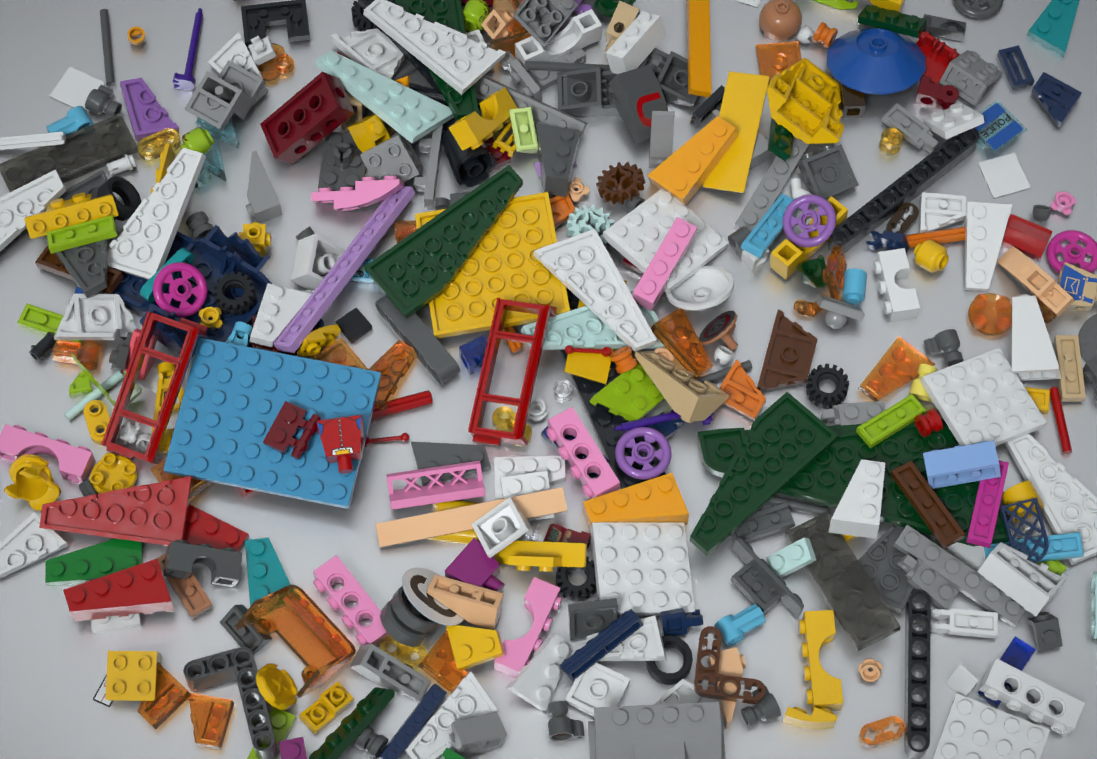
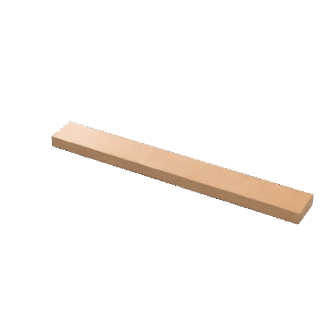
M563 487L511 497L526 519L567 512ZM507 498L377 523L375 525L379 547L383 548L474 530L471 525Z

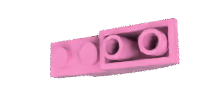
M384 176V180H375V177H362V181H355V190L354 187H340V191H332V188H318V192H311V199L316 204L334 203V209L338 212L352 211L374 205L389 198L404 187V182L397 179V176Z

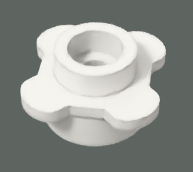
M126 422L123 424L118 434V437L122 439V445L125 446L127 443L133 444L140 435V423L136 422L133 425L130 422Z

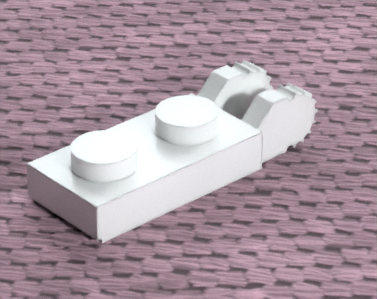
M950 608V610H931V618L948 619V624L932 623L930 628L932 633H948L950 635L994 639L998 637V613L953 608Z

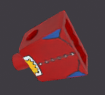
M362 415L316 421L328 462H338L340 474L353 472L352 460L362 459L365 423Z

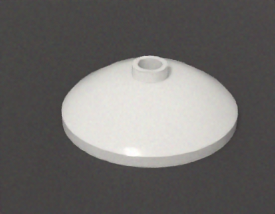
M703 266L670 293H666V296L672 305L683 310L703 311L711 309L723 303L734 290L733 277L722 268Z

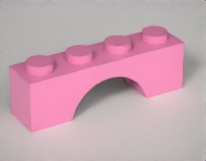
M679 217L675 219L633 291L632 296L638 305L650 311L654 310L673 270L680 259L686 255L697 233L696 226Z
M5 424L0 434V459L14 462L18 457L25 454L49 455L59 462V471L62 478L77 484L88 480L96 462L92 451L87 447H75L62 439L53 440L41 432H35L34 434L19 425L10 426Z
M536 577L533 578L524 597V606L533 617V625L523 637L515 640H504L502 645L505 656L495 659L494 668L517 678L521 668L528 665L534 652L543 643V639H541L543 632H548L552 625L553 618H551L553 611H558L563 600L560 597V587Z

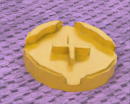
M267 663L257 671L256 683L258 689L270 705L279 710H287L297 701L295 695L298 693L295 682L286 670L282 669L280 671L276 668L278 665Z

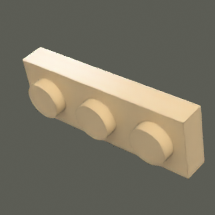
M1055 335V355L1062 375V379H1058L1061 402L1085 401L1086 394L1078 335Z

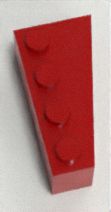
M158 559L63 590L74 622L105 619L108 616L119 615V617L129 616V614L143 613L144 615L154 614V612L158 611L175 612Z

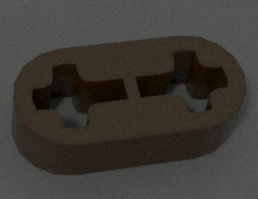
M913 203L902 204L888 221L885 231L893 232L892 229L901 225L900 230L895 233L906 235L918 218L919 210L917 206ZM910 211L912 215H909L906 219H904V213H908Z

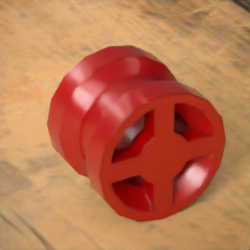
M930 409L925 415L919 414L914 418L916 428L923 437L929 436L932 431L938 432L943 429L942 420L935 409Z

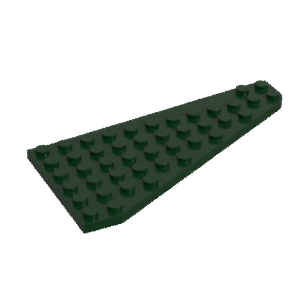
M941 419L943 429L938 432L932 431L927 437H923L918 432L915 422H912L872 448H869L856 432L857 427L862 424L828 426L839 435L838 440L779 493L836 509L861 459L885 462L880 521L904 528L906 525H909L918 532L933 535L891 477V471L912 461L928 483L923 453L958 446L959 443L944 419ZM725 428L698 432L697 438L705 468L713 475L723 478L750 430H745L744 428ZM980 481L933 489L965 533L964 539L958 541V543L973 547L979 546L967 543L966 541ZM1000 507L991 544L1009 542Z

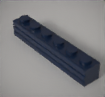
M632 609L624 612L619 619L613 621L605 630L600 631L595 638L589 640L581 649L576 650L570 658L565 659L559 666L573 682L642 627L641 619Z
M433 684L378 756V759H398L447 692L437 684Z

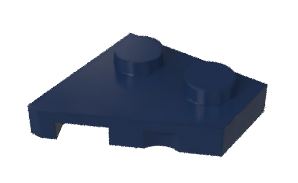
M1045 72L1042 73L1031 91L1059 127L1082 94L1077 89Z

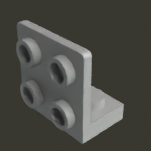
M967 50L950 61L939 83L943 86L952 85L956 87L960 97L976 106L987 87L999 79L1003 72L998 70L996 65L981 59L980 55L976 52Z
M395 132L390 139L360 155L370 175L375 177V180H384V176H397V179L405 182L419 175L424 168L410 142L398 132Z

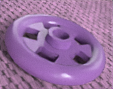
M813 194L803 195L794 199L788 205L783 215V229L786 236L791 242L801 247H815L824 243L832 235L836 225V214L833 206L825 198ZM810 203L819 205L817 212L808 210ZM798 208H800L801 210H803V212L799 215V218L797 219L793 216V214ZM820 216H827L826 225H820ZM809 218H813V223L811 225L806 224V221ZM796 225H799L803 230L799 235L793 230ZM818 230V236L814 238L809 237V232Z
M637 427L627 431L621 436L615 448L616 461L621 470L628 476L641 480L652 479L662 474L669 466L672 456L671 447L666 437L659 431L649 427ZM644 436L645 442L635 443L634 438ZM655 441H657L661 447V449H659L658 451H655L654 447L651 445ZM625 448H632L631 457L625 456ZM646 452L647 456L641 457L639 453ZM654 458H657L660 461L657 466L653 467L649 464ZM636 462L644 466L642 470H638L632 467L633 463Z

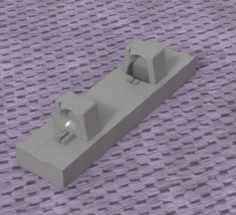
M443 125L433 130L432 138H420L419 152L430 154L427 177H415L414 191L424 192L425 210H434L442 149L441 138L444 134Z

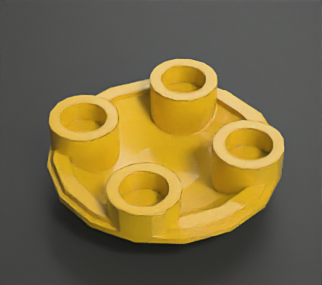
M113 453L104 454L102 459L94 465L90 474V482L94 490L99 494L133 487L137 480L135 464L127 457L114 455Z

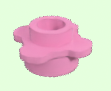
M1057 192L1055 194V201L1051 203L1050 207L1052 210L1063 212L1064 215H1070L1072 206L1076 204V199L1068 192Z

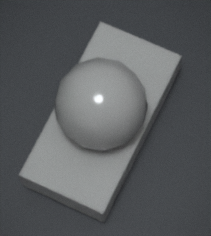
M822 294L817 296L816 303L818 306L828 310L825 314L826 324L833 329L843 327L847 322V317L862 321L865 314L858 306Z

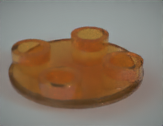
M993 293L977 295L968 310L971 325L984 335L996 336L1003 334L1012 325V305L1010 299Z

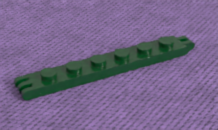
M375 687L364 699L357 703V707L341 721V725L326 737L325 742L319 749L311 753L309 759H338L393 699L395 695L394 690Z

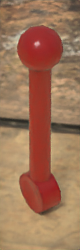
M571 345L565 347L567 354H572L573 352L595 353L608 357L612 352L609 347H604L603 349L573 348Z
M402 433L401 436L369 439L367 437L364 447L369 446L370 443L398 440L407 442L410 437L407 433Z

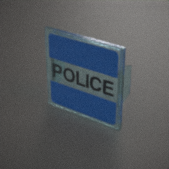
M998 100L979 112L983 115L985 123L974 127L980 135L978 143L984 149L988 147L994 154L1027 131Z

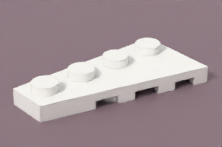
M969 201L966 203L964 290L984 292L989 290L1012 204Z
M471 671L466 674L405 748L404 751L410 759H436L443 754L446 748H451L452 743L449 734L453 733L451 728L452 722L499 712Z

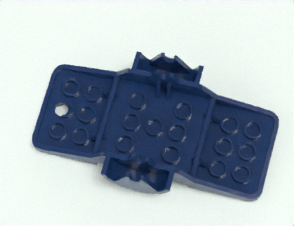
M217 225L213 227L205 239H193L177 231L165 263L181 248H186L194 254L195 258L191 265L203 274L208 288L207 298L201 309L218 307L213 294L214 284L218 283L217 279L219 277L223 278V274L227 273V275H230L231 271H234L235 274L242 272L243 276L245 274L248 275L249 279L253 281L256 292V301H254L253 307H249L250 311L247 313L242 311L243 315L235 313V316H231L230 312L224 314L223 310H221L220 320L223 323L222 327L219 329L215 327L208 328L205 336L199 334L198 340L199 338L226 342L236 322L247 323L253 328L267 284H272L260 272L270 259V256L266 254L265 257H261L247 238L242 240L237 232L227 237ZM122 272L124 278L112 294H119L125 306L143 316L140 320L142 326L148 311L180 322L181 318L198 324L201 323L199 311L188 317H177L175 312L168 313L161 309L156 301L148 302L140 295L141 288L148 280ZM193 277L188 279L192 288L197 286V282ZM178 286V292L183 294L185 291L184 287ZM169 288L164 293L169 294ZM241 288L229 289L225 293V297L231 300L242 297L244 290ZM191 294L186 301L192 305L197 297ZM172 298L170 305L179 308L181 302ZM321 318L312 331L325 326ZM157 321L153 335L157 336V341L165 347L180 354L188 331ZM198 340L196 342L192 357H194ZM249 340V347L281 353L275 346L260 345ZM299 348L295 351V353H292L290 355L298 356L297 352Z

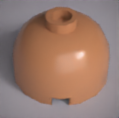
M769 0L764 4L759 14V28L762 29L767 38L784 42L793 35L795 37L801 29L802 14L795 2L792 0Z

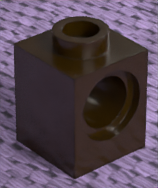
M842 84L840 90L841 118L863 117L866 108L865 93L850 89Z

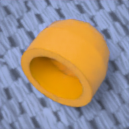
M137 26L129 29L127 34L129 42L133 45H141L145 41L144 30Z

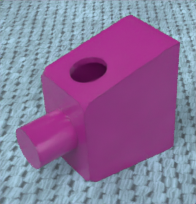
M475 538L470 541L445 570L446 578L501 592L505 586L502 581L496 578L500 573L499 563L493 557L489 558L483 546Z

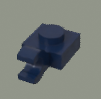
M871 231L870 235L875 241L866 242L870 250H877L881 247H884L886 251L905 248L906 254L909 250L905 234L883 231L881 234L877 231Z
M683 608L660 612L663 636L688 634L687 627L703 625V616L700 615L699 609L685 614Z

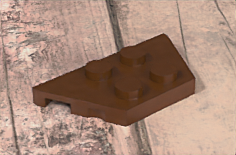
M778 310L760 374L757 389L760 391L807 383L818 339L811 333L804 331L797 322L793 323L786 318L781 310Z

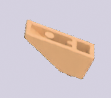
M436 574L427 589V593L469 623L492 630L495 629L501 616L504 593Z
M737 647L721 650L718 674L742 677L743 669L746 668L744 655H739ZM708 656V666L712 667L715 661L712 657ZM716 681V686H714L716 687L715 692H718L720 681ZM729 682L723 685V690L727 694H733L737 691L733 683ZM718 700L725 729H730L736 702Z

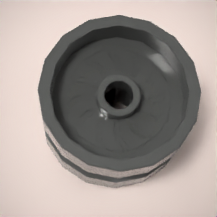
M403 586L396 591L380 613L381 623L386 632L396 641L410 647L420 646L424 643L431 632L439 625V623L425 617L411 604L405 595Z

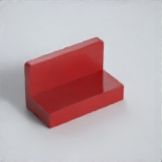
M1010 214L1001 246L1008 249L1014 246L1027 257L1040 262L1052 231Z

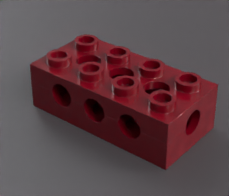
M322 71L260 125L274 158L293 165L355 112L340 79Z

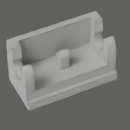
M497 712L452 722L451 728L453 733L449 734L455 752L462 757L500 748L507 736V732Z

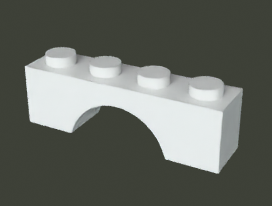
M590 9L573 17L567 27L554 35L545 47H542L533 36L515 43V59L524 67L525 61L548 62L567 52L573 53L601 40L602 24L593 10Z

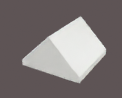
M511 497L471 524L489 558L528 532L532 527Z

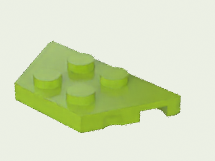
M638 361V364L633 369L620 374L595 394L589 402L595 406L597 403L609 408L610 413L623 416L628 421L642 419L664 401L665 398Z

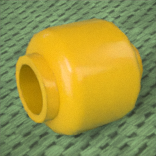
M926 240L922 244L919 243L914 249L916 265L928 272L935 273L938 270L941 271L948 263L949 256L947 255L946 248L933 240Z

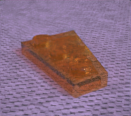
M678 308L653 324L651 327L653 334L687 371L694 373V379H698L713 367L683 309Z

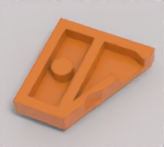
M735 360L719 387L729 395L723 404L754 421L766 403V398L757 389L754 381L742 368L741 363Z

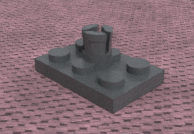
M331 132L325 137L318 188H332V191H340V187H354L355 190V181H362V177H365L366 166L360 157L362 152L357 147L350 133Z

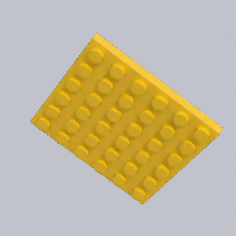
M548 192L514 197L444 292L429 302L433 332L437 339L490 330L497 298L539 305L550 304L557 307L556 315L570 311L566 286L533 256L534 250L557 242ZM445 209L415 214L417 229ZM507 310L503 328L537 322L538 314Z

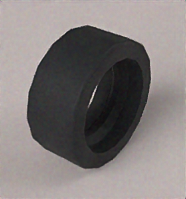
M110 177L97 190V198L110 194L113 195L119 213L117 217H114L116 220H128L141 204V198L136 188L122 177ZM113 192L122 198L125 205L117 200Z
M672 635L662 636L664 648L671 647L681 652L684 660L683 666L675 673L662 672L656 666L655 661H646V667L650 676L657 682L665 685L677 684L690 673L693 662L692 651L689 645L681 638Z

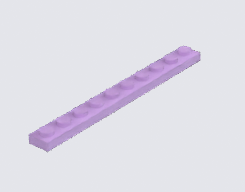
M404 186L397 193L383 200L275 341L274 346L278 351L295 353L305 337L313 330L333 301L336 300L339 293L349 283L355 272L374 250L380 239L386 234L393 222L396 221L402 210L409 204V201L415 195L412 187Z

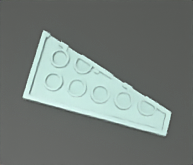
M332 50L316 59V67L325 73L339 78L347 92L411 143H414L454 118L449 107Z
M638 305L657 339L655 345L644 349L671 348L673 343L654 310L650 311ZM587 306L556 315L555 317H549L542 350L565 349L567 345H571L573 348L603 349L604 347L619 349L628 345ZM536 322L522 326L521 333L534 336Z

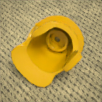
M25 454L18 457L12 463L9 475L14 484L6 486L4 492L14 499L21 498L29 501L30 506L38 511L42 510L43 504L56 502L61 494V489L54 483L47 460L37 455Z

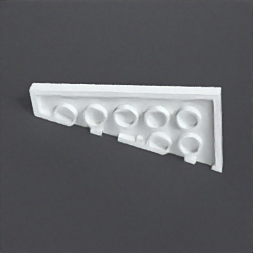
M186 148L180 151L167 168L165 177L160 183L157 182L152 188L154 191L147 200L144 199L123 226L124 230L117 240L113 239L110 243V249L107 251V267L149 280L165 264L206 155Z

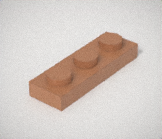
M166 553L157 558L163 574ZM191 573L187 580L166 577L192 619L213 608L212 602L193 573Z

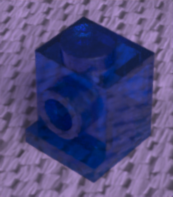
M484 335L459 347V357L469 375L474 374V368H482L487 347V340Z

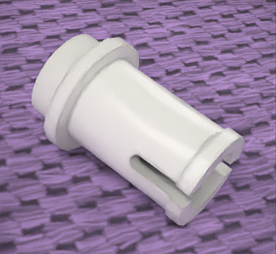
M125 154V157L106 163L111 176L129 169L133 171V168L137 167L132 154L128 156Z

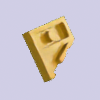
M446 625L455 663L459 671L505 656L498 631Z

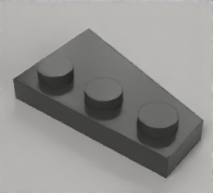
M411 442L418 469L480 461L482 472L491 470L485 445ZM469 469L462 476L476 474L477 471L476 469ZM449 472L443 473L439 480L444 482L452 480L455 476ZM426 476L420 477L422 486H427L431 481Z

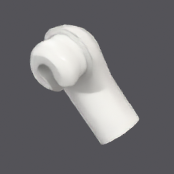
M794 178L790 181L793 199L811 194L802 189V180L800 178Z

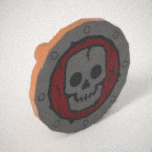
M727 311L714 318L700 333V342L707 345L721 338L731 350L735 349L738 344L732 338V334L736 328L737 314L734 311Z

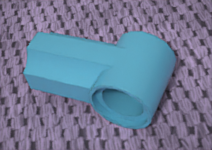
M76 106L67 113L66 117L46 126L48 133L64 132L67 139L75 134L80 136L88 134L93 130L94 123L83 106Z
M754 604L734 616L730 614L721 618L715 623L714 627L720 630L722 640L729 647L742 640L745 634L765 624L766 619L760 607Z

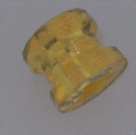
M896 128L885 129L881 134L879 142L880 150L886 155L897 154L903 142L902 132Z

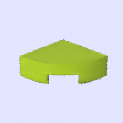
M83 371L78 374L69 386L70 398L87 395L93 391L92 382Z

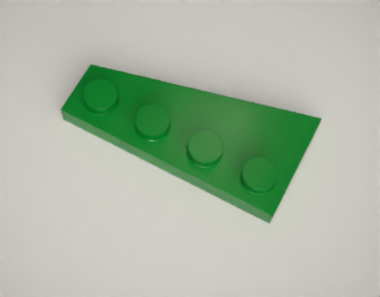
M115 538L45 560V583L47 586L80 584L142 564L143 542Z

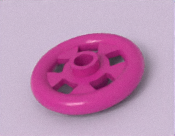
M1067 230L1060 232L1048 244L1047 258L1049 264L1057 273L1060 272V268L1064 263L1079 264V268L1093 273L1097 269V243L1092 237L1081 231ZM1067 240L1070 244L1063 248L1060 243ZM1079 240L1085 243L1087 246L1083 249L1082 246L1076 243ZM1071 251L1077 252L1078 255H1073ZM1062 253L1065 261L1059 262L1056 254ZM1085 254L1092 256L1090 263L1083 261Z
M171 263L162 268L154 280L153 295L156 303L168 313L175 312L177 317H188L195 314L202 308L207 298L208 288L203 274L196 267L188 263ZM181 271L182 278L173 280L172 273ZM191 277L197 282V286L192 288L188 281ZM163 283L170 284L169 294L162 292ZM179 285L183 286L185 289L183 294L179 293L177 290ZM191 294L197 297L192 305L186 301ZM172 298L181 302L179 308L170 305Z

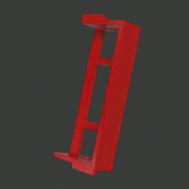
M497 298L468 432L473 436V442L500 446L501 442L528 446V441L523 437L549 316H556L557 307L550 304L539 305ZM507 310L538 314L534 336L503 332ZM501 339L532 344L520 399L489 394ZM487 402L518 406L513 432L481 428Z
M149 311L147 312L101 444L107 447L106 451L132 460L136 457L152 464H161L162 460L156 457L199 334L205 336L208 329L207 326L181 318L180 322ZM157 321L188 331L179 358L148 348ZM145 355L176 365L157 421L127 410ZM124 417L154 427L145 454L115 443Z

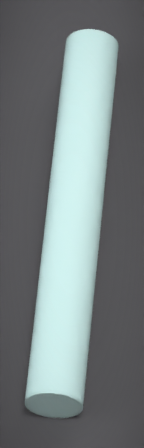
M118 370L104 381L101 386L107 392L122 380L124 376ZM98 388L94 389L64 413L65 417L71 421L84 410L88 402L103 395Z

